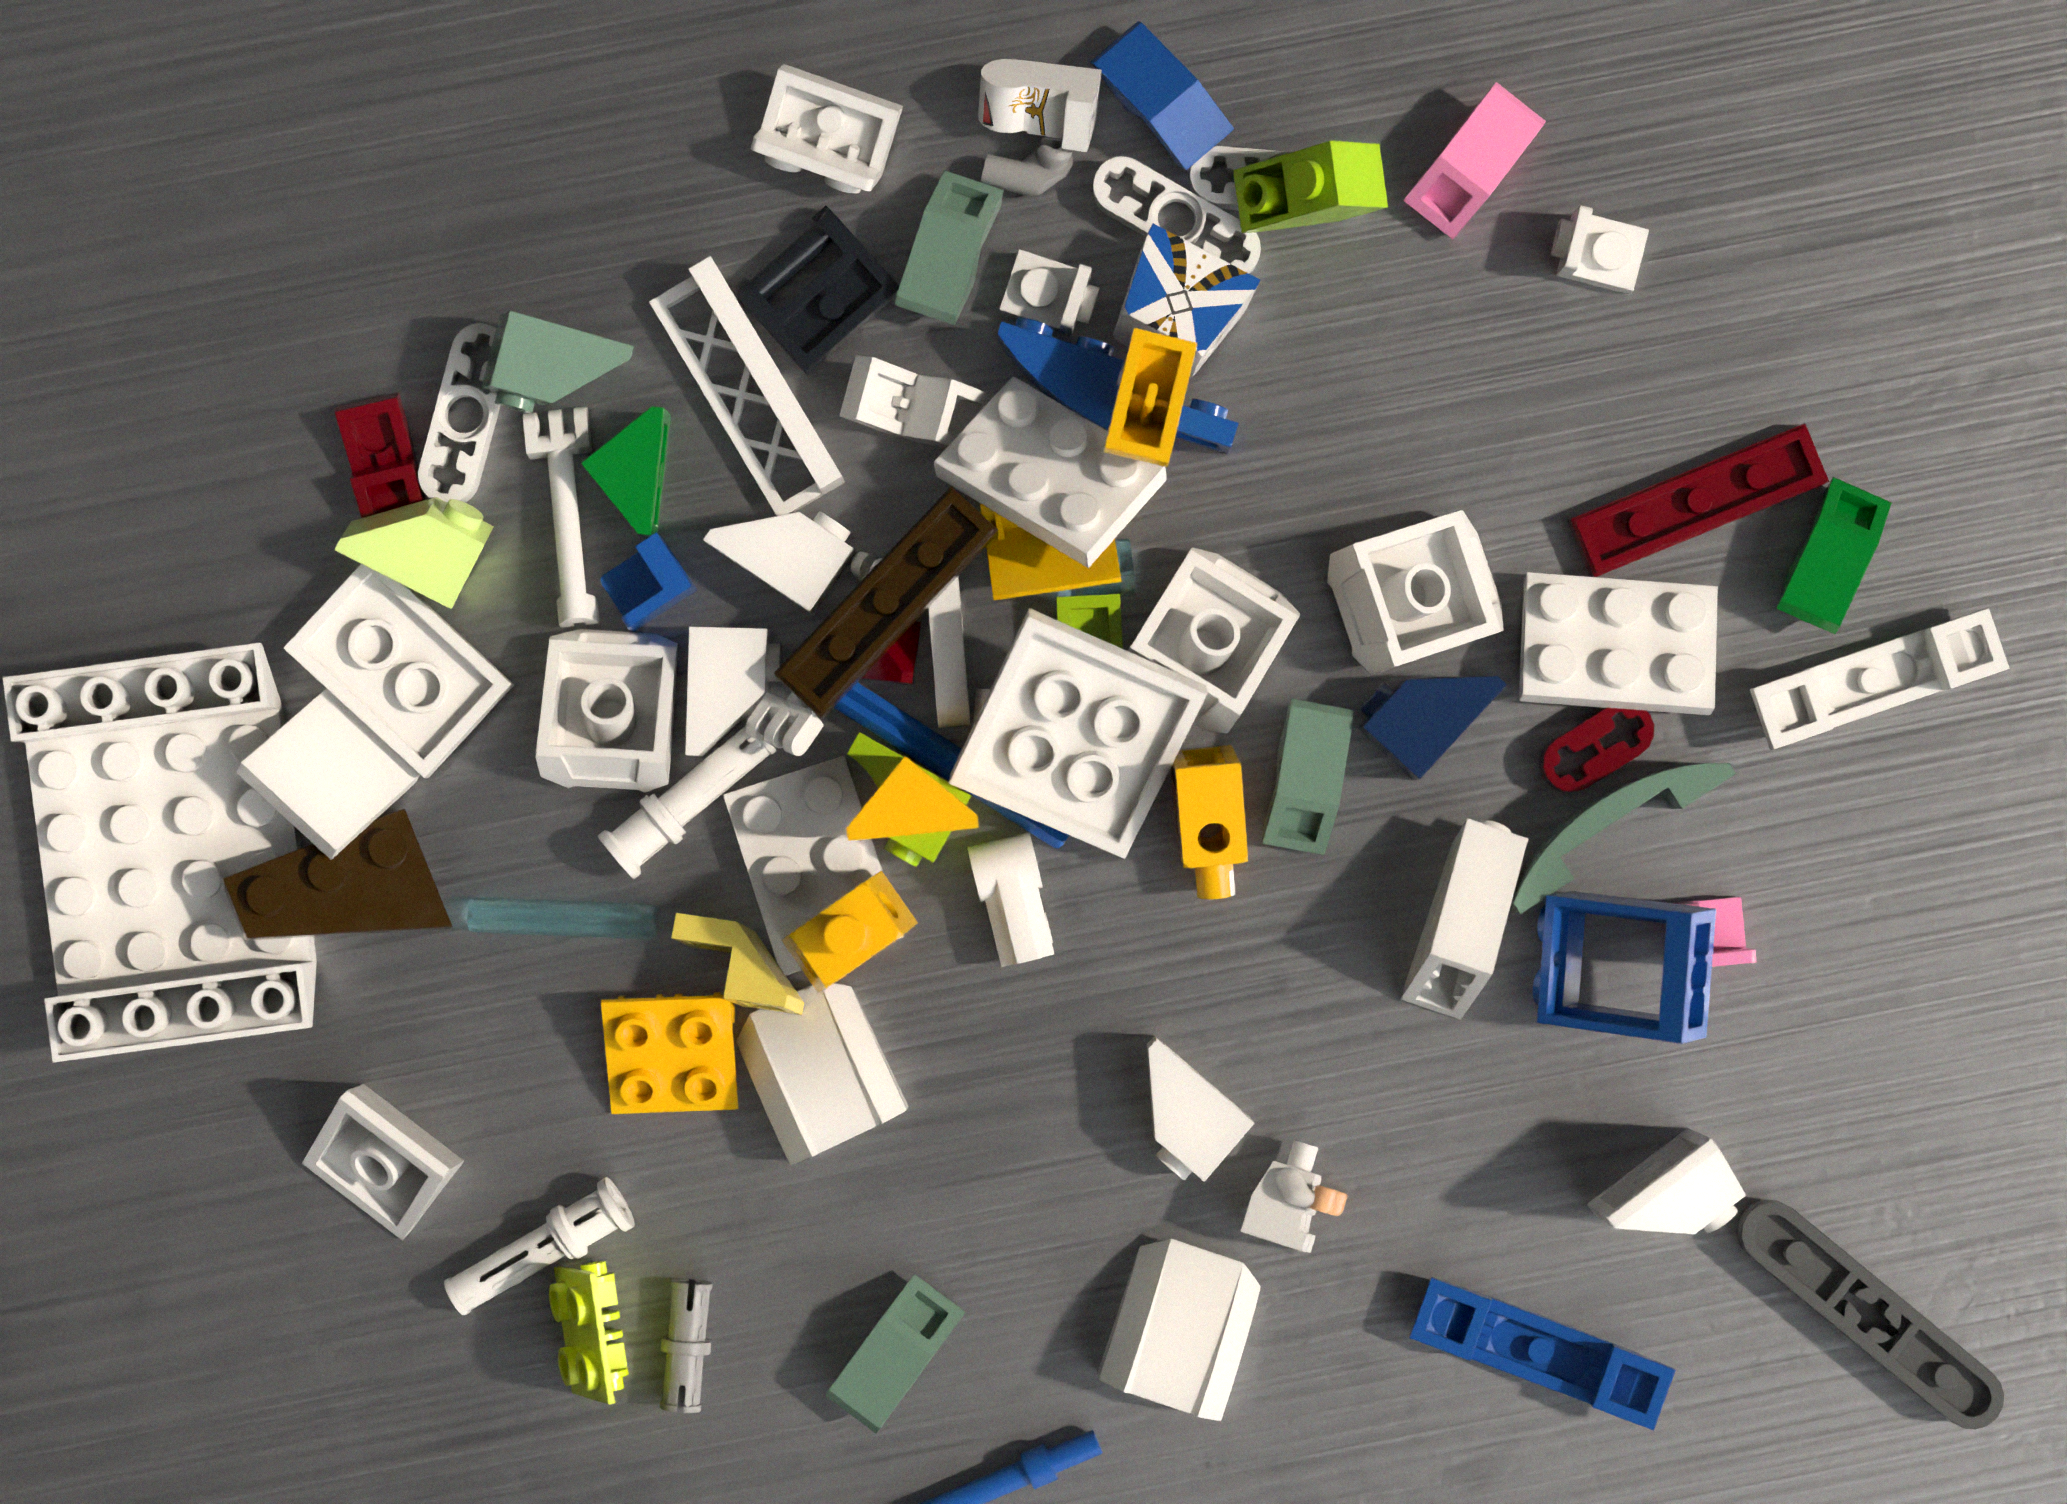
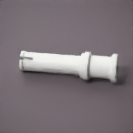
M745 725L659 798L655 794H652L650 797L646 795L639 801L641 808L612 833L604 830L597 837L633 879H636L642 874L640 869L642 864L669 842L675 845L683 839L682 835L686 833L682 828L767 756L774 754L776 749L767 744L765 740L760 741L748 736Z
M605 1177L597 1182L596 1191L566 1208L561 1204L552 1208L550 1214L546 1216L547 1223L511 1244L502 1247L456 1276L444 1280L445 1290L457 1311L461 1315H467L472 1309L510 1287L519 1284L524 1279L565 1255L569 1259H579L588 1253L589 1245L618 1228L624 1232L633 1228L635 1224L632 1213L616 1185L609 1178Z

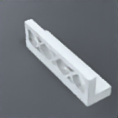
M709 256L689 268L692 274L690 278L649 301L776 516L791 514L845 483L713 259ZM701 290L713 309L706 336L681 330L668 309ZM719 321L732 342L715 338ZM687 340L704 344L700 361ZM712 347L740 354L745 367L739 390L716 385L711 382L706 371ZM751 375L764 396L747 392ZM719 394L736 398L732 415ZM745 401L771 407L778 419L771 444L744 437L738 426ZM784 430L797 451L779 447ZM752 449L769 453L765 470ZM777 455L803 461L816 483L783 502L771 482Z

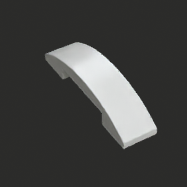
M1987 608L1752 688L1750 692L1769 748L1774 750L1832 730L1834 727L2010 668L1990 610Z

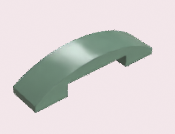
M1704 763L1672 767L1629 780L1591 800L1553 830L1526 862L1518 875L1510 905L1511 912L1518 914L1525 912L1545 899L1546 895H1551L1574 880L1561 857L1655 795L1661 793L1671 809H1683L1735 775L1736 772L1730 763Z

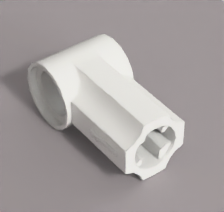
M1021 833L968 846L969 858L980 902H986L1001 967L1053 955V940L1038 888H1043L1030 833Z

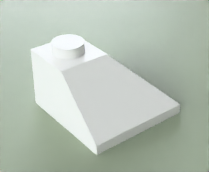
M1687 1128L1590 1201L1587 1206L1594 1215L1615 1229L1696 1234L1703 1228L1706 1233H1711L1725 1225L1737 1214L1738 1210L1734 1204L1745 1197L1746 1194L1714 1141Z

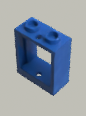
M1578 891L1546 895V905L1542 907L1537 923L1538 937L1543 942L1541 968L1537 971L1533 982V1000L1538 1005L1537 1023L1679 1044L1706 1038L1716 909ZM1585 913L1666 923L1659 1014L1579 1003Z

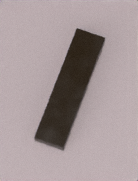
M950 487L774 672L775 677L814 711L819 718L823 719L998 535V529L954 488Z

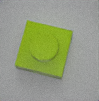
M1120 594L1056 597L1057 621L1123 649Z

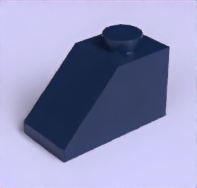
M1498 676L1409 679L1400 682L1394 689L1384 682L1359 709L1367 716V719L1357 729L1412 780H1419L1507 684Z

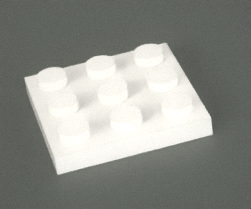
M1029 608L950 773L949 784L1125 859L1207 696V686Z

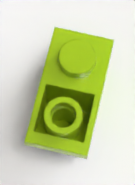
M1327 141L1233 170L1241 233H1256L1338 222L1388 208L1380 144Z

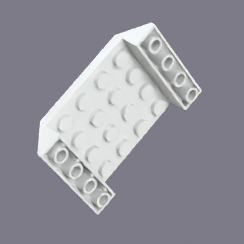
M262 643L3 677L11 742H21L26 745L58 996L44 998L53 1063L312 1027L317 963L314 937L245 941L221 882L225 877L302 848L300 831L236 773L243 760L285 725L284 709Z

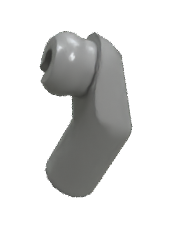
M1045 136L1040 140L1041 146L1021 161L988 153L983 167L981 183L1026 196L1041 195L1067 176L1073 165L1072 150L1062 149L1063 139Z

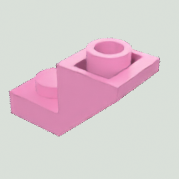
M1495 82L1403 201L1451 239H1454L1492 194L1546 121L1499 83Z

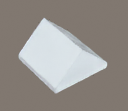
M365 1084L347 1090L339 1098L302 1164L403 1241L464 1160Z

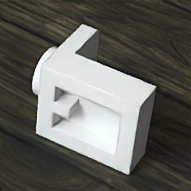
M1580 205L1575 210L1570 220L1561 218L1551 248V256L1560 258L1556 276L1631 294L1634 291L1649 229L1592 215L1593 208Z
M1019 249L1000 306V313L1016 319L1023 317L1035 320L1054 328L1053 331L1072 336L1077 321L1089 324L1100 287L1089 284L1092 274L1091 267L1080 264L1079 268H1075Z

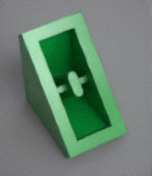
M650 407L581 463L634 530L644 539L658 533L671 419L670 413L664 407Z

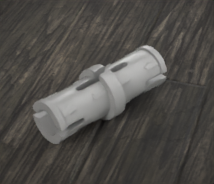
M672 1279L669 1333L666 1336H662L661 1351L667 1353L662 1400L660 1401L659 1408L665 1411L677 1412L679 1387L684 1385L683 1413H697L701 1411L702 1406L700 1399L704 1356L711 1353L712 1340L705 1337L710 1291L712 1290L713 1283L695 1279L693 1305L688 1306L689 1279Z

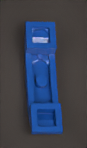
M1431 1277L1409 1336L1413 1340L1469 1361L1473 1359L1589 1403L1592 1408L1653 1431L1676 1371L1673 1367L1585 1331Z

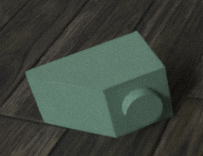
M507 311L500 314L481 388L497 393L495 400L497 405L525 413H532L535 404L542 406L552 404L631 359L634 346L514 311Z

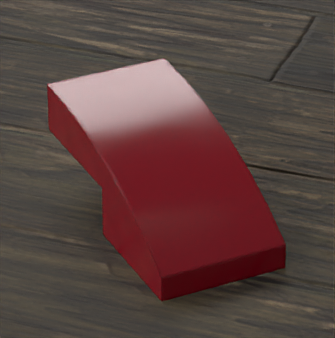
M399 392L337 406L335 416L352 470L350 481L361 518L426 500L425 493L419 484V466Z

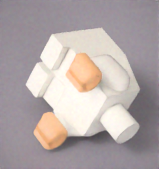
M1294 1140L1287 1164L1277 1161L1272 1162L1251 1196L1240 1232L1302 1252L1311 1253L1316 1237L1309 1234L1311 1217L1315 1215L1316 1210L1334 1216L1341 1215L1348 1197L1346 1193L1321 1186L1322 1176L1311 1173L1318 1151L1317 1147Z

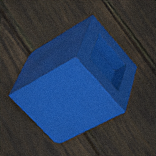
M658 533L653 534L636 545L635 548L638 551L636 554L605 573L600 579L602 586L622 614V621L633 632L697 591L663 537Z

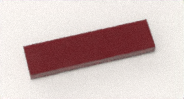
M1804 423L1581 514L1567 522L1590 577H1598L1829 482V479L1807 426Z

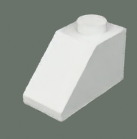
M821 511L818 512L813 520L801 512L714 528L710 529L703 539L709 546L812 615L816 613L856 553L853 547L845 543L851 532Z
M689 627L685 755L691 757H704L758 706L766 693H769V682H780L775 677L774 672L782 665V645L780 643H771V632L768 629Z
M1154 1035L1147 1043L1146 1049L1153 1135L1155 1140L1163 1146L1156 1156L1183 1180H1186L1193 1172L1205 1182L1254 1125V1121Z

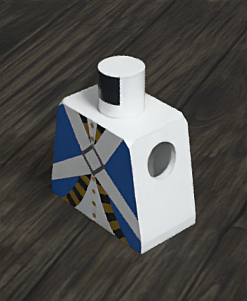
M1153 223L1137 258L1113 336L1118 342L1129 347L1133 330L1137 328L1197 343L1190 377H1193L1245 313L1261 280Z

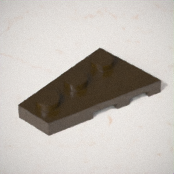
M405 809L374 820L332 860L318 847L311 844L221 880L245 941L317 937L334 934L386 933L420 929L437 930L453 927Z

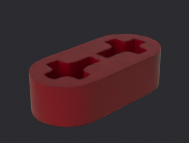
M1603 708L1552 739L1544 747L1539 757V769L1543 779L1550 787L1560 792H1577L1588 788L1638 757L1650 747L1654 738L1652 717L1647 710ZM1616 713L1623 720L1630 718L1637 720L1639 727L1632 732L1635 744L1629 747L1626 742L1619 741L1603 748L1598 739L1615 728L1612 717ZM1564 746L1569 753H1574L1590 746L1594 755L1578 766L1579 772L1582 775L1578 780L1575 781L1570 774L1558 776L1555 773L1554 767L1561 761L1560 755L1557 752L1561 747Z

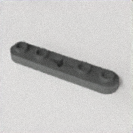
M1767 1199L1755 1202L1743 1211L1738 1221L1737 1237L1740 1246L1746 1254L1937 1412L1962 1428L1975 1430L1988 1426L1998 1418L2003 1408L2004 1392L2001 1382L1997 1377L1801 1214L1780 1201ZM1849 1291L1855 1297L1870 1304L1875 1303L1880 1298L1883 1303L1878 1312L1895 1329V1334L1889 1336L1885 1331L1871 1324L1865 1325L1860 1330L1857 1325L1862 1316L1851 1303L1843 1298L1845 1293Z

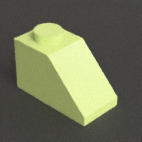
M434 497L351 521L340 538L335 551L452 609L494 526L484 522L482 513L463 501L450 499L447 503L438 497Z

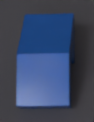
M1137 21L1090 61L1094 69L1101 70V78L1125 110L1144 120L1177 166L1184 170L1189 169L1234 130L1231 123L1199 80L1142 22Z

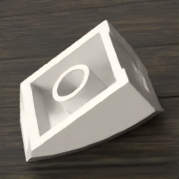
M1463 510L1361 541L1330 554L1327 583L1333 589L1352 645V656L1371 675L1504 631L1502 604L1478 533Z
M1192 547L1128 652L1206 685L1207 696L1194 723L1201 730L1228 733L1242 714L1298 620L1300 613L1281 592L1217 553Z
M577 629L550 636L535 755L540 777L567 788L580 786L631 789L644 793L668 785L674 726L678 643L656 633Z
M834 983L818 993L811 984L797 991L804 1002L802 1015L759 1009L749 1014L737 1039L738 1047L790 1166L883 1124L907 1111L909 1107L851 986Z
M1174 1239L1140 1246L1098 1370L1099 1380L1122 1392L1130 1393L1200 1418L1221 1421L1243 1353L1261 1286L1243 1262Z

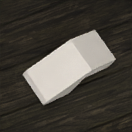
M856 355L840 417L887 434L946 449L989 403L994 395L953 379L919 375L874 357Z

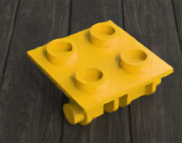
M980 503L981 514L998 529V535L986 546L993 600L1122 582L1115 539L1093 564L1087 568Z
M714 992L713 995L683 996V993H676L675 997H664V994H656V998L626 999V996L623 995L618 996L617 999L601 1000L611 1114L739 1109L732 1024L735 1023V1004L724 999V995H721V992Z

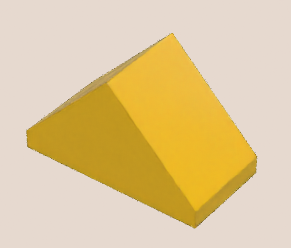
M1134 328L1104 452L1168 467L1197 343Z
M905 756L846 829L847 839L852 841L979 828L978 815Z

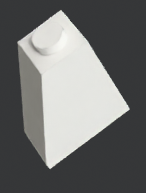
M1466 819L1451 844L1400 1000L1460 1020L1492 976L1528 838L1511 833L1508 827L1495 821Z

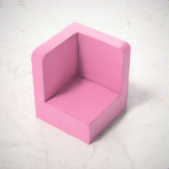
M1741 897L1674 902V904L1716 909L1712 967L1757 962L1755 949L1746 948Z

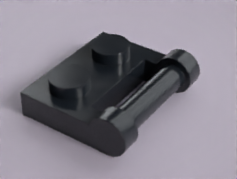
M826 205L811 218L815 224L753 279L749 281L744 277L731 289L738 300L806 375L894 299L899 289V285ZM830 243L835 245L842 255L777 312L767 299Z

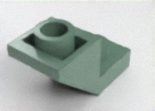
M944 170L924 210L896 295V306L953 325L956 324L974 286L981 248L1001 208L1003 189Z
M1291 698L1277 746V776L1263 824L1262 844L1325 855L1339 809L1354 710Z
M914 1274L825 1396L877 1434L963 1317L965 1311Z

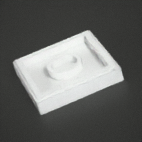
M327 688L243 760L236 772L331 860L411 788L420 776L411 765Z

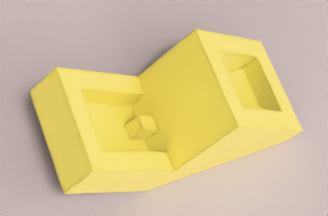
M676 913L672 939L691 948L731 953L724 999L743 1007L802 1015L803 1000L754 930L736 921Z

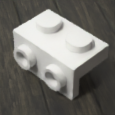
M783 64L777 71L761 129L754 135L750 149L765 155L764 161L777 169L799 172L802 168L825 176L824 182L836 190L846 193H859L861 189L871 191L882 177L903 106Z

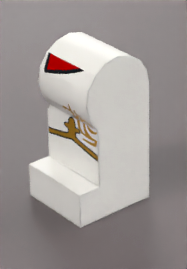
M1018 59L991 61L981 69L978 120L983 126L996 132L1014 133L1027 131V134L1063 139L1062 149L1087 152L1097 120L1101 70Z

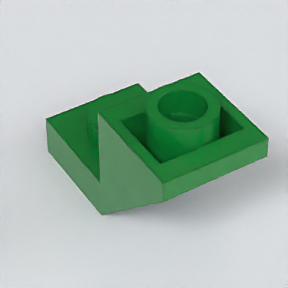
M1833 477L1823 493L1811 532L1790 567L1776 609L1836 634L1879 544L1892 502Z

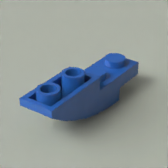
M1018 317L1015 326L1001 322L997 333L999 345L1015 366L1036 388L1046 396L1109 432L1120 387L1117 383L1124 360L1112 356L1115 348L1102 341L1078 336L1076 345L1052 338L1054 328L1028 318ZM1192 399L1190 407L1182 406L1175 438L1228 454L1239 423L1226 419L1228 409L1208 401Z

